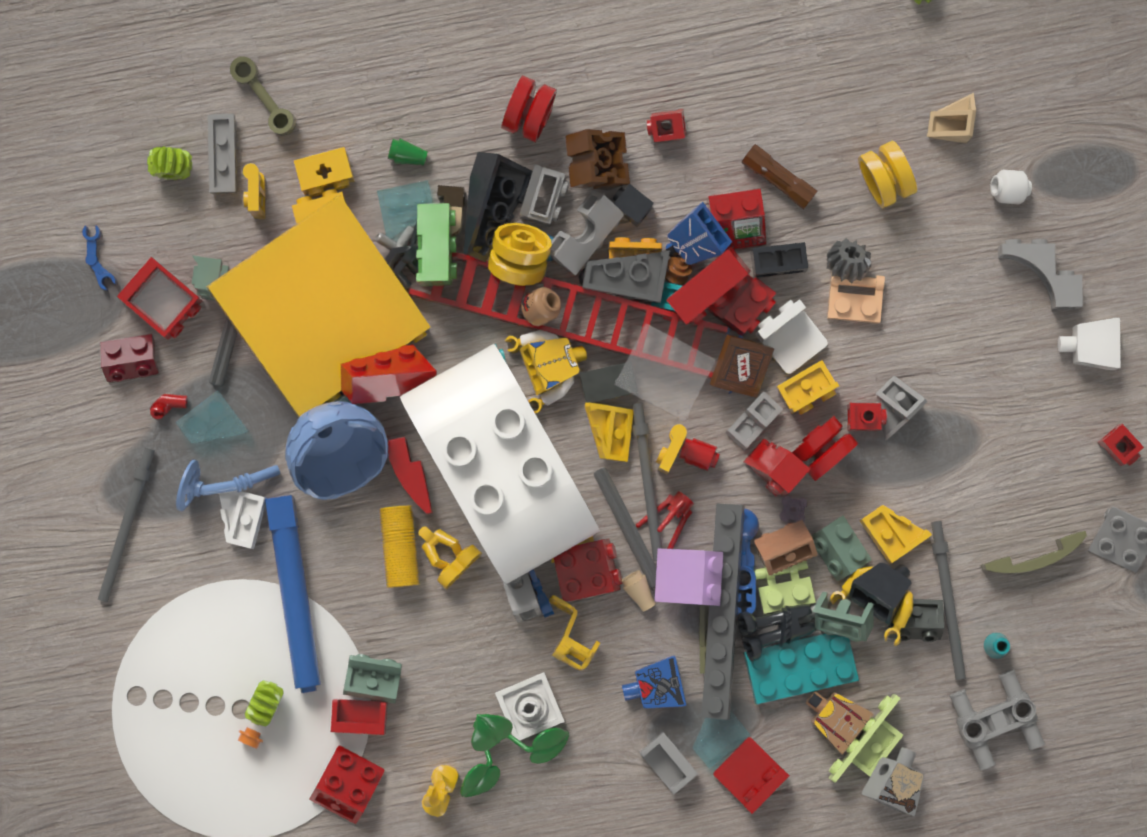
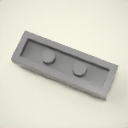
M234 114L208 115L210 194L237 193L236 125Z

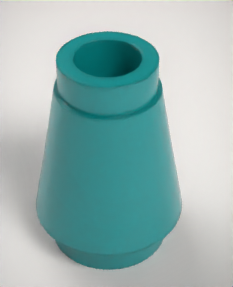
M991 633L984 641L986 654L994 659L1005 657L1010 650L1009 639L1002 633ZM1000 641L1004 644L1002 651L997 649V643Z

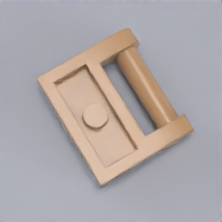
M831 272L827 319L879 324L881 321L885 276L876 275V278L864 277L861 281L855 280L851 284L847 279L841 282L839 276L832 277ZM839 285L874 288V296L838 292Z

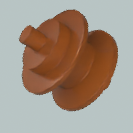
M672 257L667 263L665 279L672 284L683 285L688 281L692 267L686 264L685 259Z

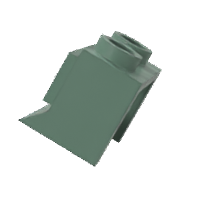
M193 256L198 266H194L191 284L197 290V295L201 296L202 299L216 301L206 286L228 272L229 266L223 265L221 259Z
M822 592L812 611L815 612L816 629L824 631L827 635H840L848 637L854 642H866L874 627L873 604L868 603L862 616L859 617L849 614L851 602L847 599L840 601L836 611L828 609V593Z

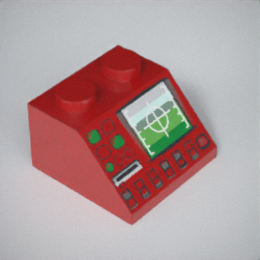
M761 189L708 196L707 206L709 211L732 241L726 250L730 247L735 250L766 245L765 214Z

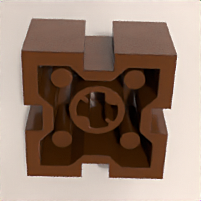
M585 129L565 136L567 156L571 157L573 161L568 167L570 188L586 189L593 187V189L610 190L630 184L628 163H623V154L627 153L625 132L608 131L602 133V130Z

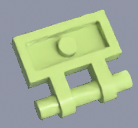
M803 560L802 563L783 569L782 572L778 571L777 574L773 573L772 576L768 574L765 567L755 569L756 580L766 578L768 586L758 588L763 614L779 611L784 606L816 603L810 577L800 579L798 571L808 569L807 561ZM790 574L791 581L776 584L775 576Z

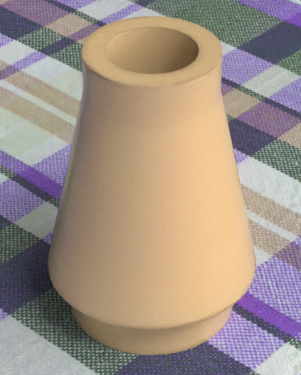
M640 570L622 579L623 589L641 608L642 612L656 604L646 575H642Z

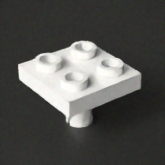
M544 672L495 692L505 718H508L513 724L511 733L518 740L525 739L565 722Z

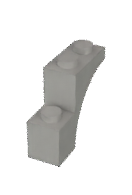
M1020 239L1005 240V244H1001L998 247V258L1020 262L1038 275L1049 294L1051 310H1078L1083 307L1082 275H1074V271L1069 270L1058 271V275H1056L1055 244H1047L1046 239L1031 240V244H1021Z

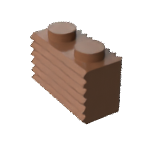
M803 520L788 523L784 528L772 533H765L760 538L754 540L757 553L766 571L771 576L773 573L782 572L783 569L802 563L803 560L807 561L808 558L811 559L818 554L813 538Z

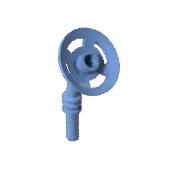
M192 460L182 476L177 493L176 508L179 511H184L195 496L200 497L201 495L205 496L236 490L241 492L242 489L246 490L247 486L252 488L255 483L280 475V470L275 465L250 475L245 473L244 477L239 475L238 478L234 477L233 481L204 485V482L200 481L199 462Z

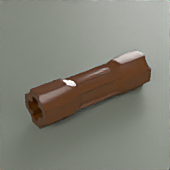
M756 144L753 145L741 162L786 194L791 201L803 210L818 192L803 179L798 178L775 161L770 154Z

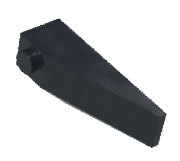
M477 152L469 181L464 254L481 262L487 261L493 249L492 242L496 229L499 226L510 223L514 218L512 213L519 203L522 204L524 201L532 170L497 153Z

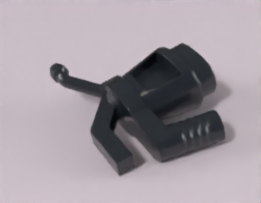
M417 221L413 229L411 246L392 248L384 258L387 264H389L397 253H404L392 271L405 290L412 284L401 271L406 265L415 277L416 273H418V260L416 258L418 245L416 244Z

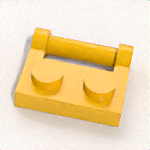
M250 163L243 168V175L248 179V192H244L243 195L244 208H247L248 212L255 219H265V177L259 172L255 164Z
M677 424L671 429L669 433L671 443L668 449L665 447L661 449L656 463L660 464L658 471L668 474L687 434V430L683 425Z

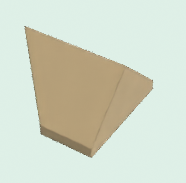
M974 93L938 111H931L927 137L967 143L973 137L976 115Z

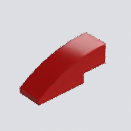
M405 437L388 440V458L397 478L414 502L426 514H432L433 510L422 461L411 462Z

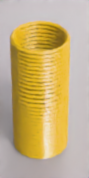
M411 505L379 509L387 588L420 584V580H418L419 567H417L416 540L414 539L415 536H412L415 533H410L415 531L412 514L413 506Z

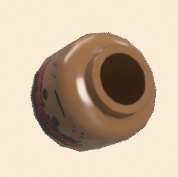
M542 287L527 294L522 300L521 307L526 320L533 325L540 326L554 320L560 314L561 302L559 296L554 291Z

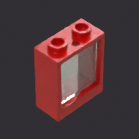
M152 257L117 295L123 303L168 340L171 337L176 338L184 329L182 324L188 317L193 318L202 308L200 304L203 301Z

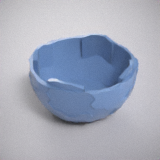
M344 401L330 402L318 405L299 417L287 437L285 460L287 461L292 481L298 489L317 499H336L364 487L379 475L388 457V440L380 421L366 409Z

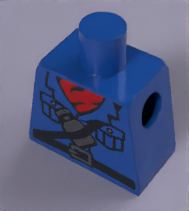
M675 655L636 670L637 682L622 685L625 701L641 698L643 708L687 706Z

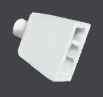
M1120 318L1075 325L1072 328V336H1059L1058 351L1073 352V364L1106 370L1121 368Z

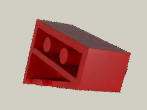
M730 247L667 299V302L686 325L690 321L696 324L707 315L704 311L711 304L716 308L728 298L725 295L727 291L732 287L737 291L747 283L748 279L746 276L751 270L736 251Z
M413 344L405 345L398 349L378 352L372 356L356 358L342 363L341 391L352 404L384 402L386 397L402 396L437 376V370Z
M763 439L743 462L766 482L764 487L774 496L780 494L783 497L793 490L809 472L810 468L791 451L781 446L776 449V444L773 442L769 443V441Z

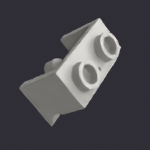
M535 164L520 211V218L551 227L552 221L557 222L561 207L557 206L560 196L565 197L569 182L565 181L566 175ZM544 177L556 180L546 215L534 212Z

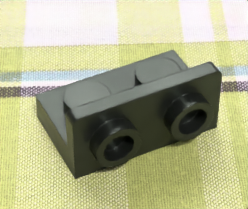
M913 599V611L905 628L900 630L901 641L920 639L924 642H934L941 640L944 632L943 600ZM891 623L889 628H893L894 624ZM890 634L888 636V638L895 640L898 637L896 634Z

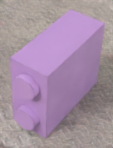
M658 548L655 602L720 606L723 552Z

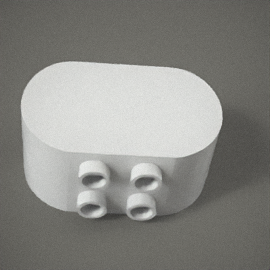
M495 344L490 345L400 396L419 435L505 584L510 583L600 532L575 483Z

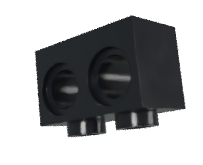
M805 242L752 248L750 252L753 278L805 273L808 270Z

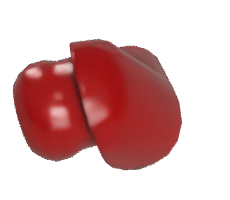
M163 394L151 405L150 415L152 418L159 420L172 408L186 409L188 396Z

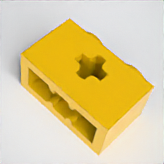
M345 147L294 160L301 191L304 195L309 194L311 197L322 195L321 193L325 189L334 187V189L341 190L349 187V183L355 182ZM327 168L329 172L326 179H323L321 176L322 169Z

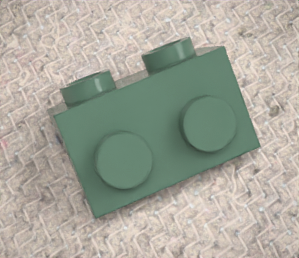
M844 515L811 535L817 552L837 581L847 577L872 560Z
M364 654L350 655L343 695L396 703L402 664L392 659H372Z

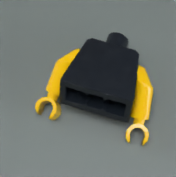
M879 563L874 567L857 569L843 584V590L841 592H834L831 595L830 601L832 604H835L838 599H847L848 597V599L863 609L866 608L868 603H872L873 616L888 626L891 623L894 624L893 628L886 630L884 637L885 641H887L890 634H896L898 637L894 642V646H897L901 641L900 630L905 628L913 611V594L910 591L912 582L908 579L910 571L904 565H898L893 569L885 563Z

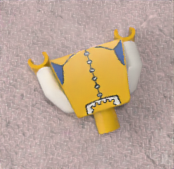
M542 330L521 335L519 339L514 336H508L505 339V342L515 340V347L507 349V351L517 353L520 350L536 396L541 395V398L534 397L528 400L529 403L537 401L539 404L538 410H535L534 413L540 412L544 404L550 405L566 395L574 384V376L579 373L577 363L587 359L583 346L571 348L567 338H559L556 334Z

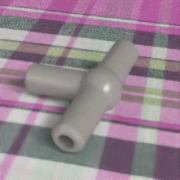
M407 226L397 242L383 233H378L375 241L388 250L407 246L413 237L414 228ZM397 253L388 264L391 270L404 253Z

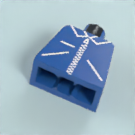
M701 202L668 233L667 237L670 243L666 245V251H670L669 256L671 258L680 255L685 259L686 264L691 265L721 255L732 241L704 202Z

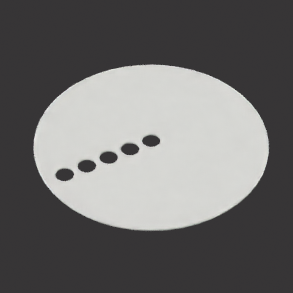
M239 579L210 583L192 589L178 596L156 612L139 630L129 645L117 673L113 691L112 722L116 745L124 767L137 789L150 804L175 823L210 837H271L290 831L308 822L325 809L309 800L336 748L341 745L359 756H363L369 734L330 732L333 699L371 701V699L343 695L349 656H356L359 652L340 623L327 610L309 597L321 685L316 686L317 691L301 693L300 688L295 689L280 586L276 583ZM262 680L278 684L277 686L283 688L284 692L270 724L266 727L251 723L246 718L238 719L232 713V706L237 700L243 699L250 702L259 682ZM140 686L146 691L147 697L142 705L134 706L128 701L127 693L130 688ZM161 689L168 690L173 697V702L167 709H159L153 701L155 693ZM185 693H193L199 699V706L194 712H185L180 707V698ZM212 696L221 697L225 702V710L218 716H213L206 710V702ZM246 727L261 733L259 739H262L263 743L260 742L258 748L255 749L238 741L241 734L239 730L245 732Z

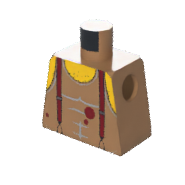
M814 691L806 701V704L817 712L811 722L841 754L847 750L874 715L869 710L835 692L826 700Z

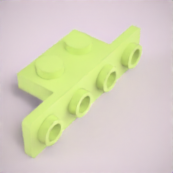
M893 694L891 697L888 695L884 697L877 707L880 711L876 717L870 718L862 729L864 732L859 739L855 738L846 751L848 753L842 761L837 759L830 767V780L836 783L851 762L868 776H871L879 760L889 755L903 734L884 719L900 700L899 696Z

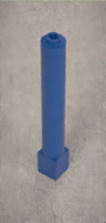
M292 495L265 499L269 529L272 533L295 689L300 688L301 693L317 691L316 686L321 685L299 540L295 498Z

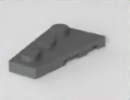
M670 251L587 261L582 289L660 303Z

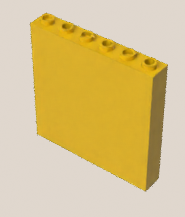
M336 196L206 286L297 417L318 405H322L326 401L327 403L334 402L341 396L342 363L356 358L372 356L378 352L398 349L412 340L416 343L427 336L426 330L430 328L422 313L341 196Z

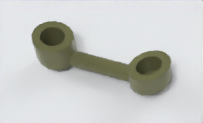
M245 56L235 58L231 63L230 73L237 82L244 85L249 84L270 112L268 119L270 129L281 136L292 133L296 127L295 116L289 110L279 108L257 79L259 71L256 63Z

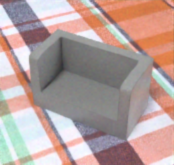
M661 732L639 751V754L662 779L673 795L698 775L696 770L664 732Z

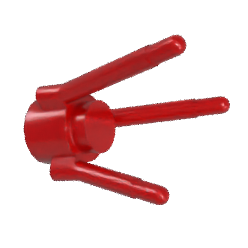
M677 491L674 496L670 494L663 503L657 506L658 513L668 505L667 510L670 512L658 527V532H662L674 516L678 519L682 516L667 549L674 548L687 519L693 513L690 509L694 503L680 491ZM647 515L636 524L637 528L648 522Z

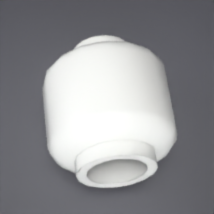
M1003 169L993 176L990 191L999 203L1019 205L1031 194L1032 184L1023 171Z

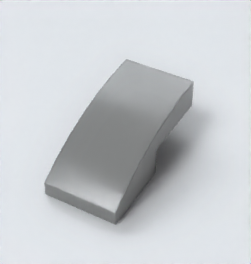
M763 391L725 433L745 451L783 409Z

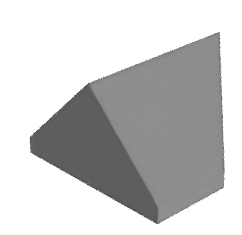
M895 376L876 393L878 402L881 403V409H886L887 422L886 425H883L885 441L927 403L924 397Z

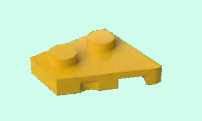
M585 403V410L600 459L628 462L633 409Z
M884 505L879 506L859 520L889 564H892L932 536L930 531L919 528L912 524V521L898 516L893 510Z

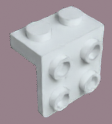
M800 299L795 303L790 300L779 308L781 314L776 318L772 319L769 316L758 325L760 330L756 333L762 344L774 348L772 357L786 374L794 372L828 344L826 338L805 313L806 307Z

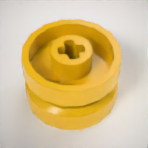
M893 140L879 147V156L873 151H869L858 157V164L864 181L874 200L882 209L896 202V193L905 199L917 192V184L912 169L904 153Z
M508 223L499 226L494 233L493 249L490 252L488 269L494 276L510 284L524 286L541 282L545 276L547 259L552 246L549 236L542 230L527 224Z

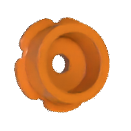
M246 727L245 732L239 730L241 734L238 741L255 749L258 748L260 742L263 743V740L259 739L261 733Z

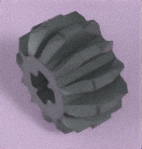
M847 238L842 242L836 241L827 253L826 269L832 270V277L839 276L841 282L845 279L851 284L855 280L861 281L870 270L872 262L870 260L871 253L866 251V245H858L857 239L854 242H850Z

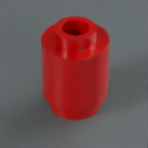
M686 438L679 458L684 459V463L709 471L710 467H716L720 453L716 452L717 446L693 438V440Z

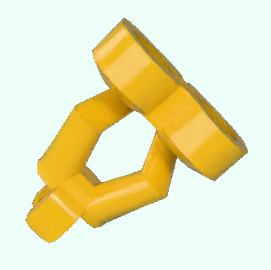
M424 526L418 532L426 541L422 545V549L431 565L442 569L437 581L446 590L482 555V552L474 545L467 546L462 550L459 540L441 529L433 533ZM438 543L451 547L456 556L452 563L439 558L435 548Z
M440 765L434 769L431 776L434 786L429 785L428 791L422 800V807L429 815L440 817L445 814L451 799L448 793L453 792L459 777V772L455 767Z

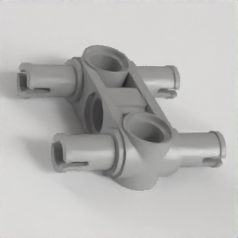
M1014 669L998 675L1008 697L1005 701L978 712L973 711L965 689L949 695L958 714L956 722L959 727V734L964 739L966 746L969 749L972 748L980 770L996 765L987 745L988 739L1017 727L1018 729L1021 728L1029 750L1045 745L1036 724L1038 721L1036 707L1030 700L1028 693L1022 691ZM1021 702H1024L1028 708L1026 715L1023 717H1019L1016 714V707ZM975 722L979 727V731L976 736L969 737L966 731L967 726Z

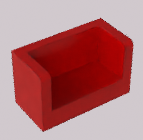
M333 699L330 732L385 735L388 702Z

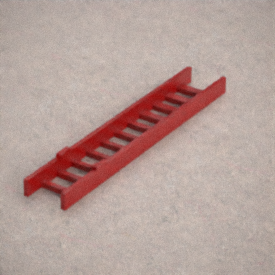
M452 252V259L465 262L466 267L456 301L441 297L444 286H433L431 294L414 289L409 291V295L412 297L535 331H546L571 341L709 379L712 378L714 372L693 367L703 329L726 334L728 329L726 326L700 320L696 324L690 321L688 324L697 326L687 365L668 360L678 321L684 323L677 313L610 294L582 289L581 286L544 277L539 282L544 284L543 287L549 289L556 287L570 291L560 329L544 325L536 326L526 320L517 318L526 285H515L507 315L492 311L500 284V279L492 273L482 307L468 305L467 301L477 266L488 269V261L481 262L473 257L457 252ZM577 293L595 298L585 337L566 332ZM602 300L621 305L610 344L591 339ZM627 307L646 312L636 351L617 346ZM652 315L662 317L663 320L671 322L661 358L642 353Z

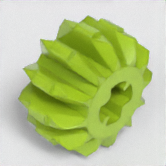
M155 147L149 151L147 158L148 172L158 178L184 180L190 176L193 163L191 162L192 156L188 151L181 148Z
M265 680L259 682L245 712V718L250 720L251 723L264 727L270 724L284 694L283 688L277 686L278 684Z

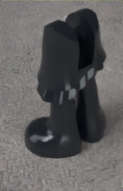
M811 605L784 606L779 612L753 617L751 613L746 611L739 613L738 628L740 633L746 636L742 638V644L749 660H759L762 656V648L777 642L781 647L784 643L790 644L816 631L815 622L799 624L798 618L812 614ZM778 625L776 630L747 636L755 633L757 630Z

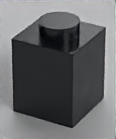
M631 184L626 189L621 187L612 198L615 201L614 205L625 214L623 217L636 227L641 224L654 207V202Z

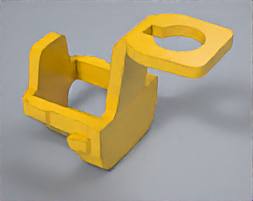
M552 595L549 599L550 603L571 616L563 636L551 656L577 670H584L595 655L600 642L596 640L592 648L588 649L569 638L568 636L577 617V610L569 603ZM570 654L582 661V665L580 666L568 659L566 655Z

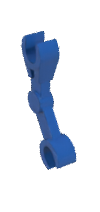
M96 225L95 236L89 237L88 227L84 226L82 234L87 239V256L85 261L94 270L99 286L103 290L108 291L104 286V280L111 278L112 282L117 285V279L104 269L98 261L97 240L101 237V230Z
M534 569L529 571L533 587L538 593V603L544 618L554 615L550 601L542 591L543 587L539 577L537 578Z

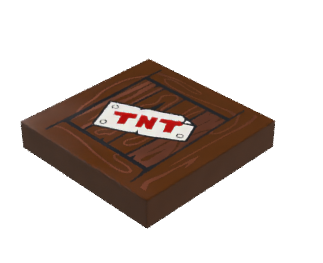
M727 334L710 385L757 398L774 348Z

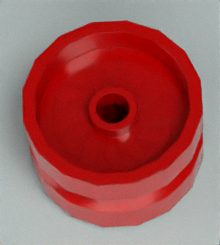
M522 75L508 103L501 129L515 134L525 121L522 130L523 138L536 143L550 118L557 89L544 84L539 88L534 98L536 90L535 80Z
M835 416L831 417L822 426L818 425L792 451L803 463L813 455L816 457L808 466L810 468L808 474L814 481L822 477L859 444L851 434H844L836 442L833 440L843 427Z

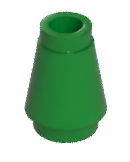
M401 138L399 140L392 139L388 159L393 160V163L424 166L428 151Z

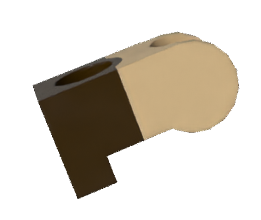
M438 185V199H443L444 203L450 204L451 210H456V226H451L452 237H455L462 229L465 188Z

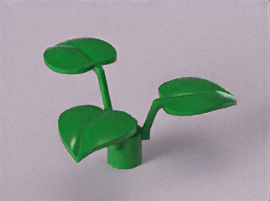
M477 714L473 724L474 732L471 738V745L476 751L485 752L487 762L486 765H475L467 773L460 789V795L462 797L480 795L490 790L498 782L501 771L498 766H492L493 761L489 749L499 744L501 740L508 738L526 752L531 753L529 759L532 763L541 764L552 760L563 750L568 741L569 732L561 728H550L541 732L534 739L532 746H527L511 735L513 724L508 718L498 715Z

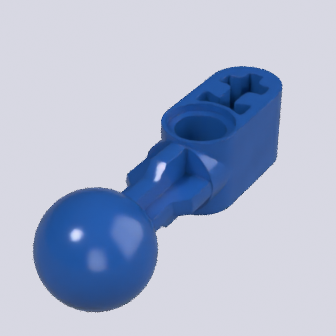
M744 509L740 571H746L750 575V582L746 586L739 585V590L751 589V594L745 593V601L750 602V607L746 608L745 611L752 614L756 608L755 556L751 553L750 540L758 533L759 520L751 510ZM739 593L738 602L741 601V593ZM739 607L737 611V616L739 613H741V608Z

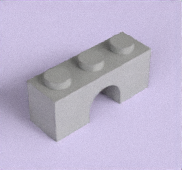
M594 190L577 209L585 219L586 225L583 233L573 238L559 231L551 241L552 246L549 256L564 270L574 275L586 267L588 259L595 251L602 247L604 239L619 226L620 219L625 215L605 195Z

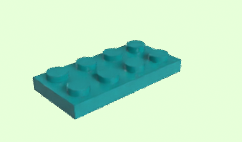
M824 633L798 639L790 644L784 643L781 647L779 644L763 647L762 656L756 661L749 660L746 652H743L755 704L859 681L848 637Z

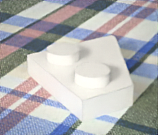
M237 490L218 493L222 507L220 509L221 517L225 523L224 533L226 542L254 549L266 506L265 499L267 498L242 491L237 492Z

